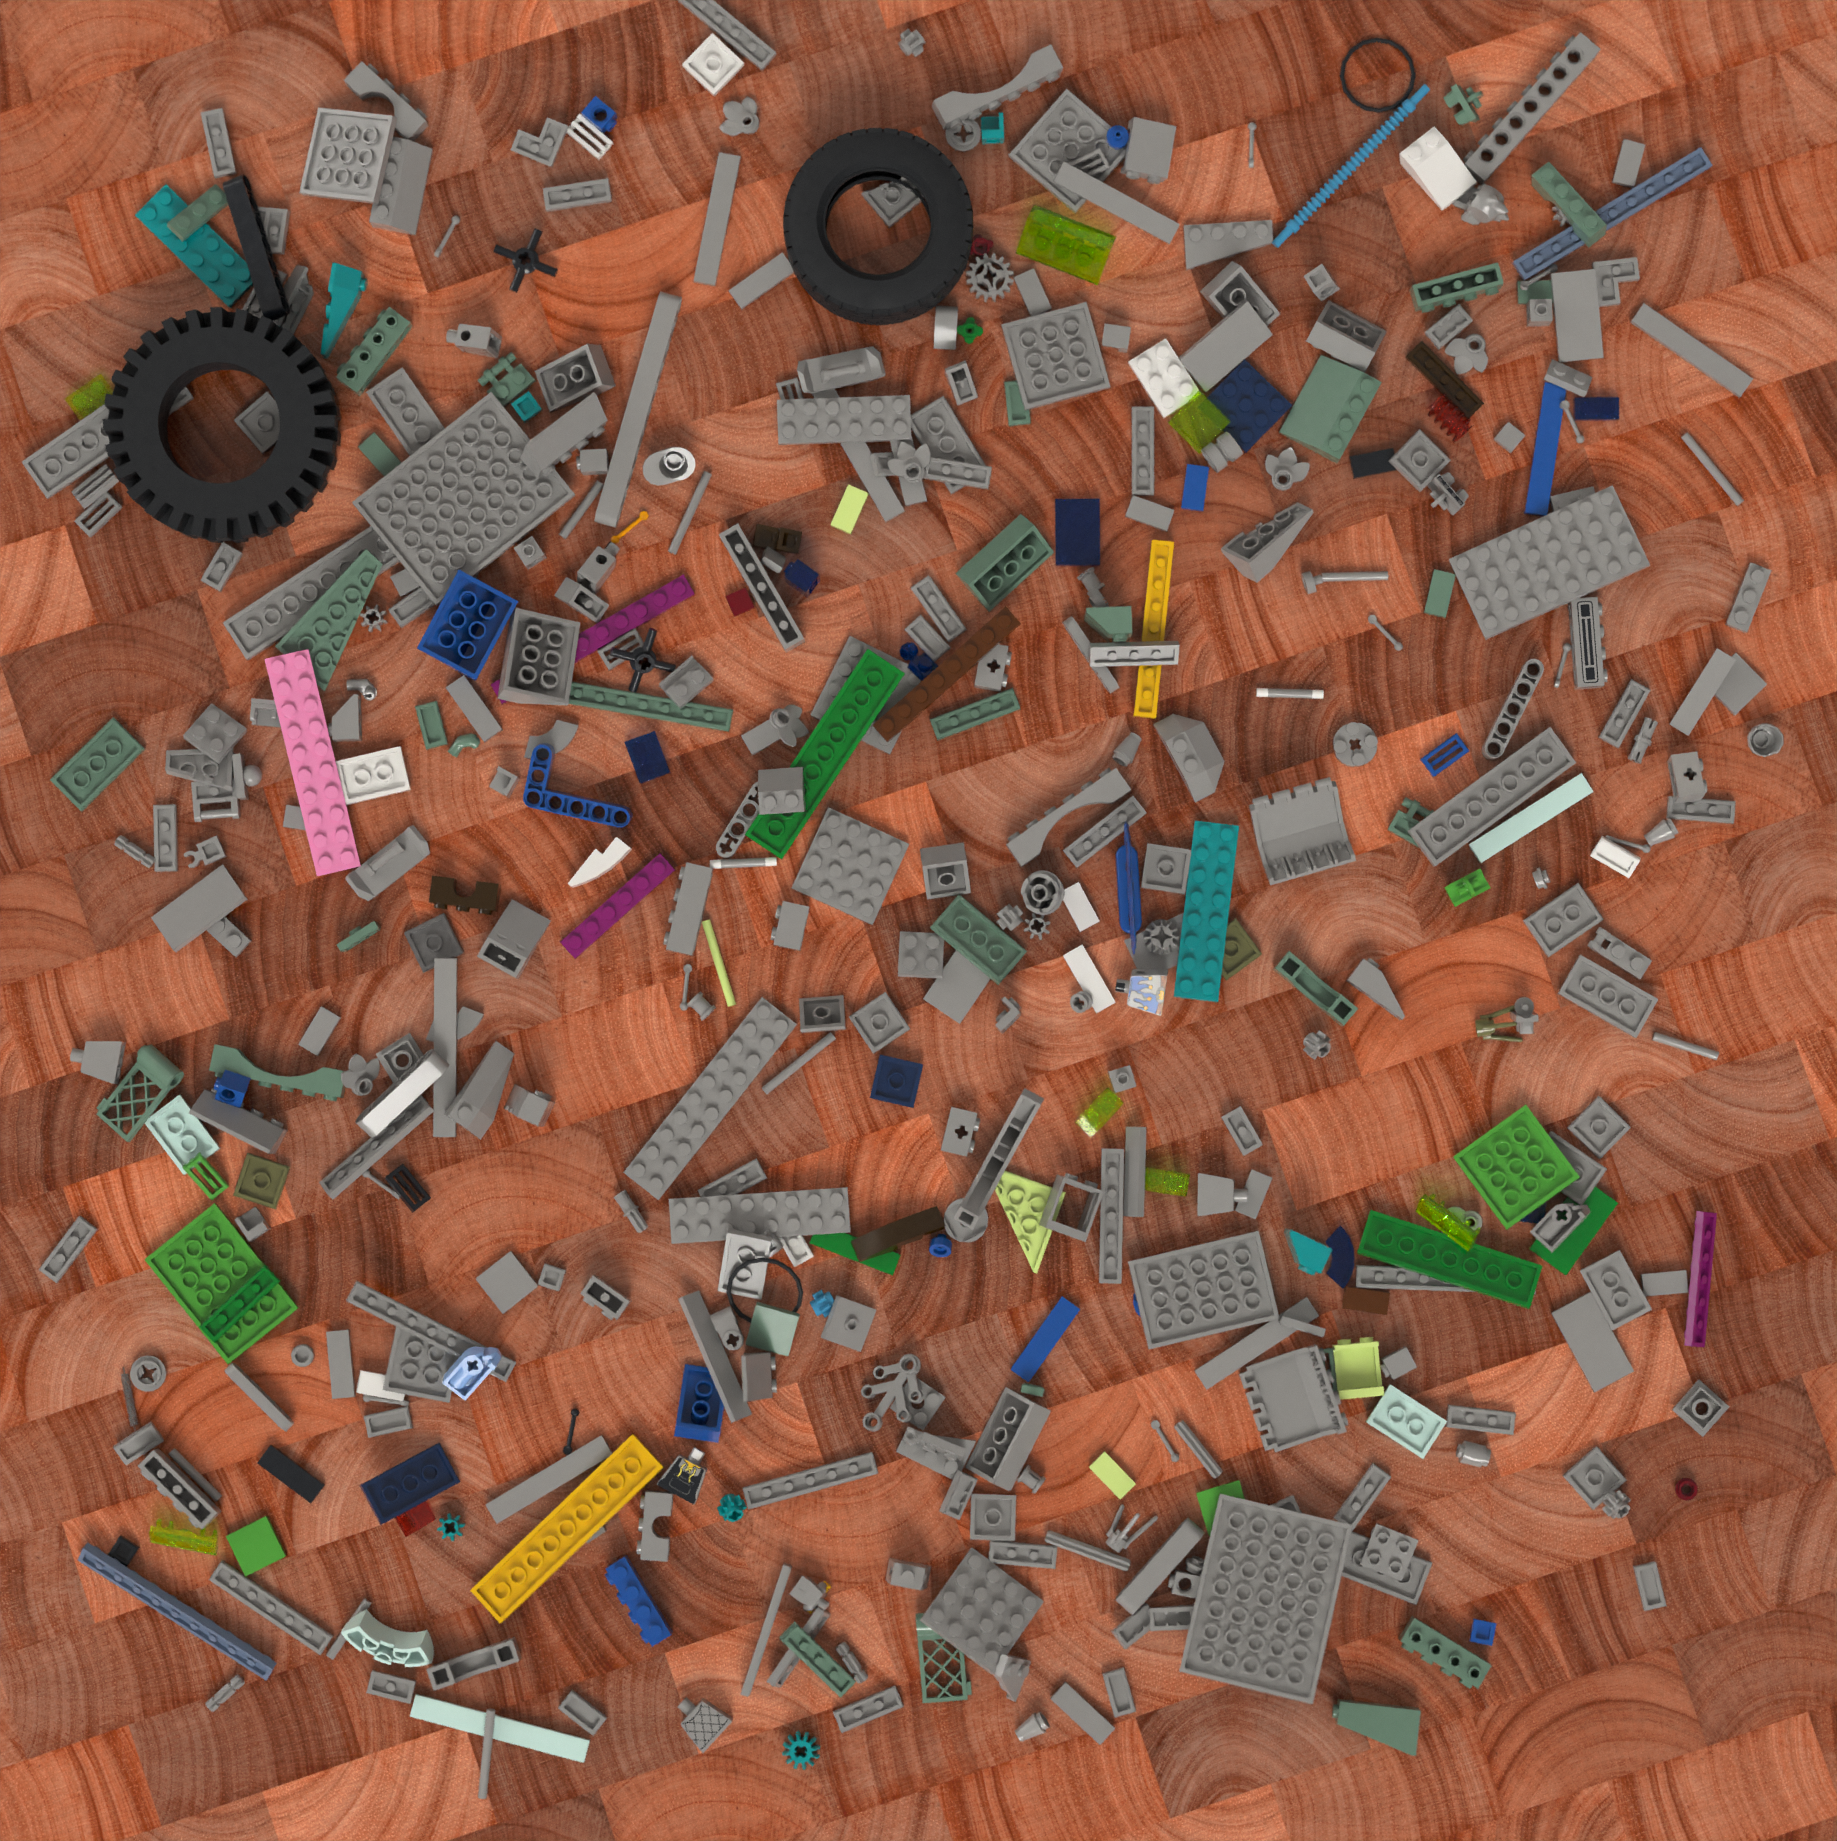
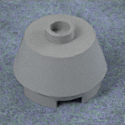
M1040 870L1026 878L1021 887V895H1023L1025 906L1030 911L1039 915H1048L1056 911L1061 905L1065 889L1056 875L1049 871Z

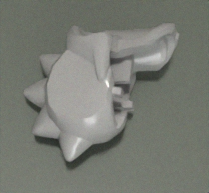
M1485 183L1479 185L1477 189L1472 187L1452 203L1453 206L1464 210L1461 220L1472 225L1488 223L1493 220L1497 222L1509 220L1507 215L1508 209L1504 205V196L1498 190Z

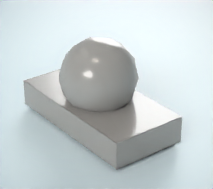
M241 753L233 754L232 762L236 797L240 800H248L247 786L253 787L259 784L262 779V772L256 765L245 766L244 755Z

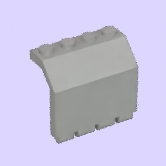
M1330 777L1315 781L1314 787H1312L1311 783L1293 787V793H1290L1289 789L1272 793V799H1269L1268 795L1252 799L1253 804L1249 805L1255 840L1270 885L1356 861L1355 853L1349 842L1343 822L1336 782L1331 781Z
M1317 1345L1296 1349L1246 1366L1247 1371L1239 1373L1243 1388L1253 1387L1252 1391L1245 1393L1251 1410L1260 1408V1412L1253 1414L1258 1432L1266 1429L1268 1433L1260 1435L1265 1451L1274 1449V1452H1278L1322 1436L1347 1432L1345 1426L1349 1424L1344 1412L1340 1413L1338 1404H1341L1340 1397L1337 1391L1333 1392L1330 1383H1333L1334 1380L1330 1369L1325 1370L1323 1362L1326 1361L1323 1349H1318Z

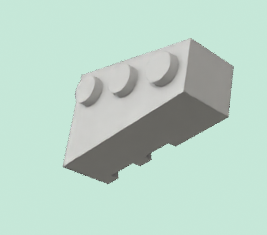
M515 1084L504 1109L536 1126L544 1127L555 1102L551 1101L552 1096L537 1090L534 1093Z

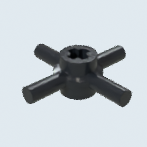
M534 229L527 247L520 248L516 252L498 244L494 248V253L511 259L514 268L517 270L509 288L512 292L517 293L524 275L530 274L535 270L553 277L557 275V268L539 262L535 249L542 231ZM526 257H529L530 263L526 262V264L523 265L521 259H526Z
M649 628L643 647L635 649L632 653L613 647L610 651V656L630 661V665L634 670L628 688L631 692H637L643 673H648L653 668L672 673L676 668L675 664L657 660L654 652L651 650L658 632L656 629Z

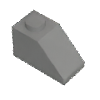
M567 577L554 595L595 623L600 621L609 607V604L581 584Z
M353 694L332 717V723L328 724L329 737H332V740L335 742L362 741L361 696L358 694Z

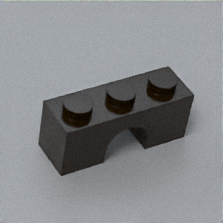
M432 876L429 903L434 904V908L447 910L448 906H455L456 911L469 912L470 908L479 909L478 913L491 915L492 911L498 912L500 884L476 881L474 893L464 898L457 894V880L455 878Z

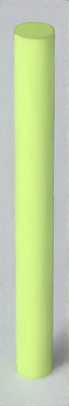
M710 919L702 921L727 1006H734L736 1001Z

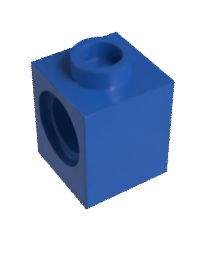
M596 96L581 112L582 116L603 134L606 131H611L617 123L616 112ZM600 112L607 114L606 119L603 121L595 119L596 115Z
M225 1070L222 1078L217 1077L213 1088L217 1090L215 1100L240 1108L251 1078Z

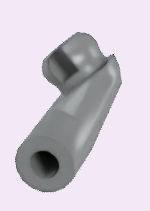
M347 679V691L359 690L364 698L369 701L377 696V690L369 680Z

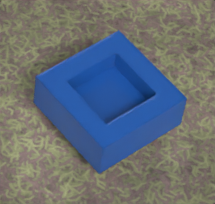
M1473 1618L1469 1641L1492 1646L1496 1623Z

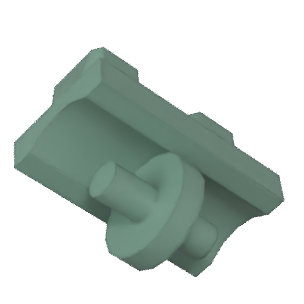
M1453 85L1451 87L1452 91L1443 99L1449 108L1458 103L1461 104L1463 110L1454 115L1458 124L1462 126L1469 122L1475 123L1480 120L1471 103L1474 104L1476 109L1482 106L1479 101L1483 96L1482 91L1475 93L1472 87L1466 89L1469 95L1467 98L1460 85Z

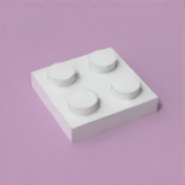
M712 33L682 64V67L715 96L745 64Z

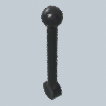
M577 1408L571 1410L572 1419L567 1444L563 1448V1452L566 1455L572 1452L571 1442L576 1417L579 1415Z

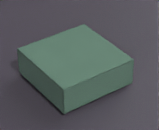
M1023 1382L1020 1392L1043 1397L1044 1388Z

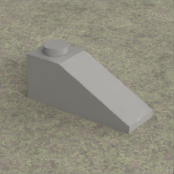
M1370 958L1368 960L1361 959L1346 981L1397 1019L1403 1020L1405 1015L1385 976L1378 969L1380 965Z

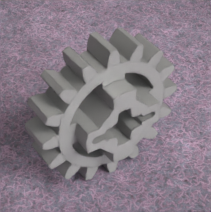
M985 253L983 260L976 257L977 264L970 263L969 267L972 271L966 272V276L971 277V279L966 280L967 285H972L969 289L970 293L976 291V299L984 296V302H987L988 297H991L992 301L996 302V296L998 295L1003 299V292L1009 293L1011 290L1007 285H1012L1014 282L1013 279L1009 278L1013 276L1014 272L1007 270L1010 267V263L1003 264L1004 257L997 260L995 253H993L991 258H988ZM992 264L1000 267L1001 269H995L994 267H992ZM981 266H983V271L981 272V274H977V276H975L977 270ZM988 270L989 274H991V276L994 277L992 286L989 280L985 279L987 277ZM1004 280L1003 285L997 290V284ZM978 286H984L988 289V292L982 290Z

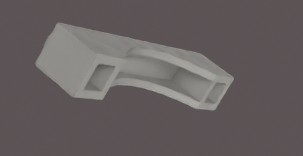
M1048 45L1032 53L1020 74L1003 87L978 94L952 91L933 100L932 108L943 130L949 127L954 129L960 126L963 120L968 118L970 120L976 119L982 115V111L987 109L992 111L1002 105L1001 102L1007 99L1013 101L1021 96L1020 93L1026 90L1032 92L1041 86L1040 84L1045 81L1051 83L1060 77L1063 66L1052 45Z
M1110 768L1099 774L1100 779L1095 783L1089 781L1081 787L1082 792L1078 795L1070 794L1062 800L1064 803L1059 808L1053 806L1044 813L1045 818L1040 821L1034 819L1026 825L1027 830L1022 834L1017 831L1007 838L1009 843L1006 844V847L1020 867H1023L1040 855L1043 842L1049 831L1065 815L1087 805L1113 804L1131 791V788L1117 768L1112 771Z

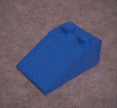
M685 1364L674 1436L718 1443L724 1411L722 1400L707 1367Z

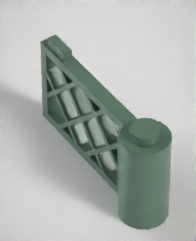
M152 1044L144 1045L137 1052V1062L111 1096L108 1099L104 1098L98 1105L97 1109L99 1111L97 1115L124 1140L131 1142L168 1092L181 1082L184 1072ZM140 1070L144 1074V1083L135 1084L134 1076ZM157 1085L161 1089L157 1097L150 1098V1086ZM130 1088L131 1101L121 1102L122 1091ZM135 1088H145V1099L136 1100ZM145 1102L146 1111L143 1115H137L136 1103ZM131 1104L132 1116L122 1117V1105ZM112 1106L117 1107V1118L110 1119L105 1115ZM132 1120V1129L127 1134L123 1131L122 1121Z
M917 1613L916 1627L923 1703L968 1700L967 1695H972L971 1680L966 1681L964 1653L958 1649L953 1653L944 1646L946 1640L920 1621L924 1613ZM932 1640L938 1646L930 1655L923 1649L922 1641ZM940 1648L950 1655L943 1665L933 1658ZM958 1652L960 1654V1659L956 1656ZM952 1658L959 1662L961 1666L955 1675L945 1668ZM930 1660L940 1667L933 1677L925 1672V1666ZM942 1670L952 1677L945 1687L935 1680ZM960 1674L962 1681L957 1678ZM925 1676L929 1679V1681L927 1682V1684H926ZM956 1681L962 1686L963 1694L953 1695L947 1689ZM933 1682L941 1689V1692L937 1696L927 1697L926 1689Z

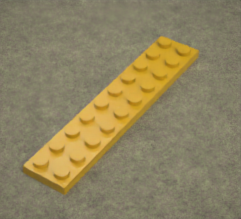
M632 1434L470 1591L500 1624L503 1623L650 1482L664 1466Z

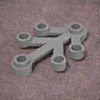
M906 1354L897 1364L874 1368L873 1375L879 1380L886 1379L890 1374H899L893 1381L862 1387L861 1394L867 1399L874 1398L876 1394L887 1392L875 1412L867 1413L864 1416L863 1426L867 1430L875 1432L882 1427V1417L894 1398L896 1399L898 1410L896 1414L897 1419L903 1423L910 1421L912 1415L907 1410L903 1384L906 1379H908L910 1387L909 1400L918 1404L924 1398L923 1393L919 1391L916 1376L921 1368V1362L917 1356ZM909 1362L914 1364L912 1369L907 1367ZM880 1369H883L884 1374L881 1377H879L878 1371ZM871 1388L872 1393L867 1396L866 1390ZM918 1392L919 1398L914 1400L913 1395ZM903 1412L907 1413V1417L905 1419H901V1414ZM877 1419V1425L872 1427V1420Z

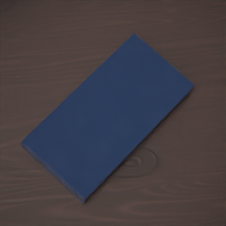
M437 1443L359 1486L381 1526L460 1483V1480L440 1443Z

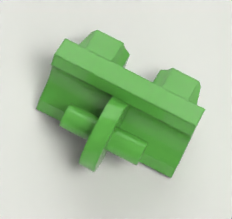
M1478 869L1444 888L1454 907L1491 887L1481 869Z

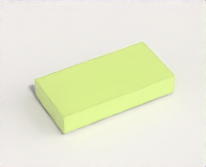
M848 484L830 525L851 534L869 493Z
M1105 1451L1089 1466L1119 1499L1136 1485Z

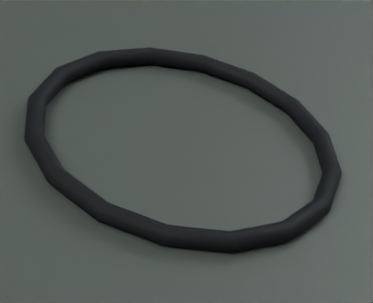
M1382 38L1364 40L1351 48L1342 61L1340 72L1343 91L1350 101L1363 110L1378 113L1393 110L1402 104L1412 92L1416 76L1413 60L1404 47L1392 40ZM1374 42L1390 44L1400 50L1408 60L1411 70L1410 86L1403 98L1391 106L1382 108L1365 106L1355 100L1347 89L1344 77L1346 63L1353 52L1363 45Z
M764 1257L747 1260L737 1266L728 1279L726 1292L730 1306L739 1317L751 1323L752 1319L738 1309L731 1294L733 1279L741 1269L749 1264L766 1262L776 1264L787 1270L796 1281L799 1292L797 1305L792 1312H797L801 1307L803 1289L800 1279L789 1266L779 1260Z

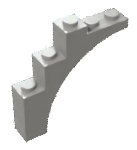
M1024 1088L953 1218L954 1220L972 1230L974 1229L1044 1098Z

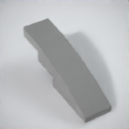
M1195 1604L1149 1608L1150 1631L1188 1630Z

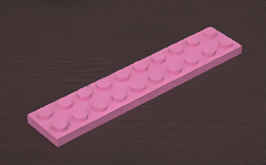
M309 649L264 659L316 875L321 876L359 867L361 865Z

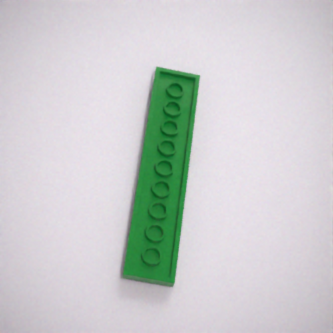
M866 650L789 767H803L806 812L758 814L745 834L747 837L780 859L784 858L905 675L904 672L871 650Z

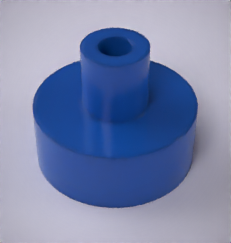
M1120 125L1111 127L1106 136L1108 145L1113 149L1125 147L1129 139L1127 129Z
M938 1234L937 1237L930 1240L929 1252L932 1255L947 1257L951 1254L952 1242L946 1238L945 1234Z

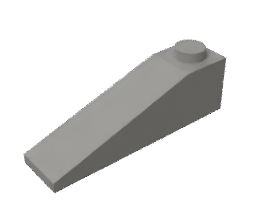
M1297 502L1275 514L1274 519L1266 524L1260 522L1255 525L1256 529L1246 535L1244 532L1236 535L1221 548V551L1243 576L1257 583L1273 570L1314 512L1311 508Z
M497 1041L493 1043L444 1113L480 1140L494 1121L514 1056L513 1052Z

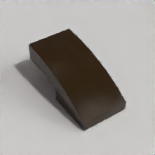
M756 524L752 546L766 549L768 546L774 551L798 554L802 532Z

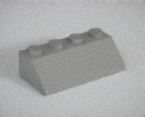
M393 137L379 202L372 205L369 222L373 228L416 235L433 152L432 148L408 139Z
M594 392L526 443L520 459L537 478L543 474L545 476L549 475L556 468L555 465L560 461L561 463L566 462L572 456L571 453L574 450L578 449L580 451L589 443L588 440L591 437L597 438L605 431L604 427L607 418L597 395Z
M213 1088L211 1091L205 1089L190 1109L189 1114L267 1154H276L288 1131L283 1128L284 1123L274 1118L269 1121L263 1118L264 1113L254 1108L251 1111L243 1108V1102L241 1107L238 1108L215 1100L217 1090Z
M1005 1387L965 1468L989 1482L1011 1491L1051 1410Z

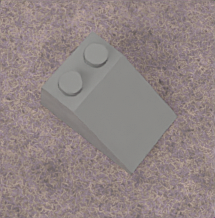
M1233 261L1200 291L1223 319L1245 300L1250 303L1266 326L1280 315V312L1243 267Z
M586 344L535 371L549 412L581 402L593 392L599 395L616 386L601 345Z
M771 1352L744 1353L741 1356L743 1402L772 1398L773 1393H777V1380L772 1379V1370H776V1358L771 1357Z

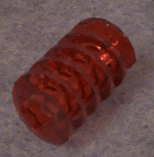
M1443 393L1428 407L1430 410L1427 416L1432 417L1436 415L1434 423L1442 421L1440 429L1449 428L1446 435L1455 434L1452 441L1457 442L1473 426H1468L1471 421L1470 418L1462 420L1464 412L1456 414L1457 405L1450 408L1451 399L1443 401L1446 393Z

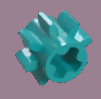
M727 1494L720 1500L721 1506L717 1507L719 1515L723 1516L724 1521L728 1520L730 1522L740 1520L744 1516L742 1510L747 1508L740 1495L736 1496L735 1494Z
M448 1513L447 1520L444 1518L439 1519L443 1524L437 1528V1531L444 1533L442 1539L450 1536L451 1541H454L455 1534L463 1536L460 1529L466 1524L460 1523L461 1515L452 1518V1514ZM454 1522L456 1531L448 1532V1525L446 1523Z

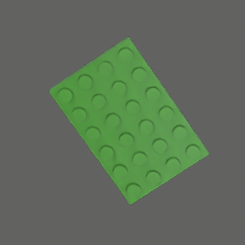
M216 1203L144 1259L227 1364L233 1362L299 1308L283 1286L278 1283L216 1343L199 1327L265 1265Z

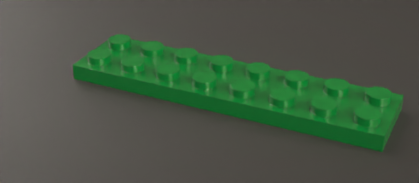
M1373 1210L1369 1212L1357 1254L1526 1309L1531 1307L1543 1267L1542 1265Z

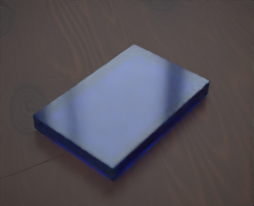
M1055 499L1056 566H1100V499Z

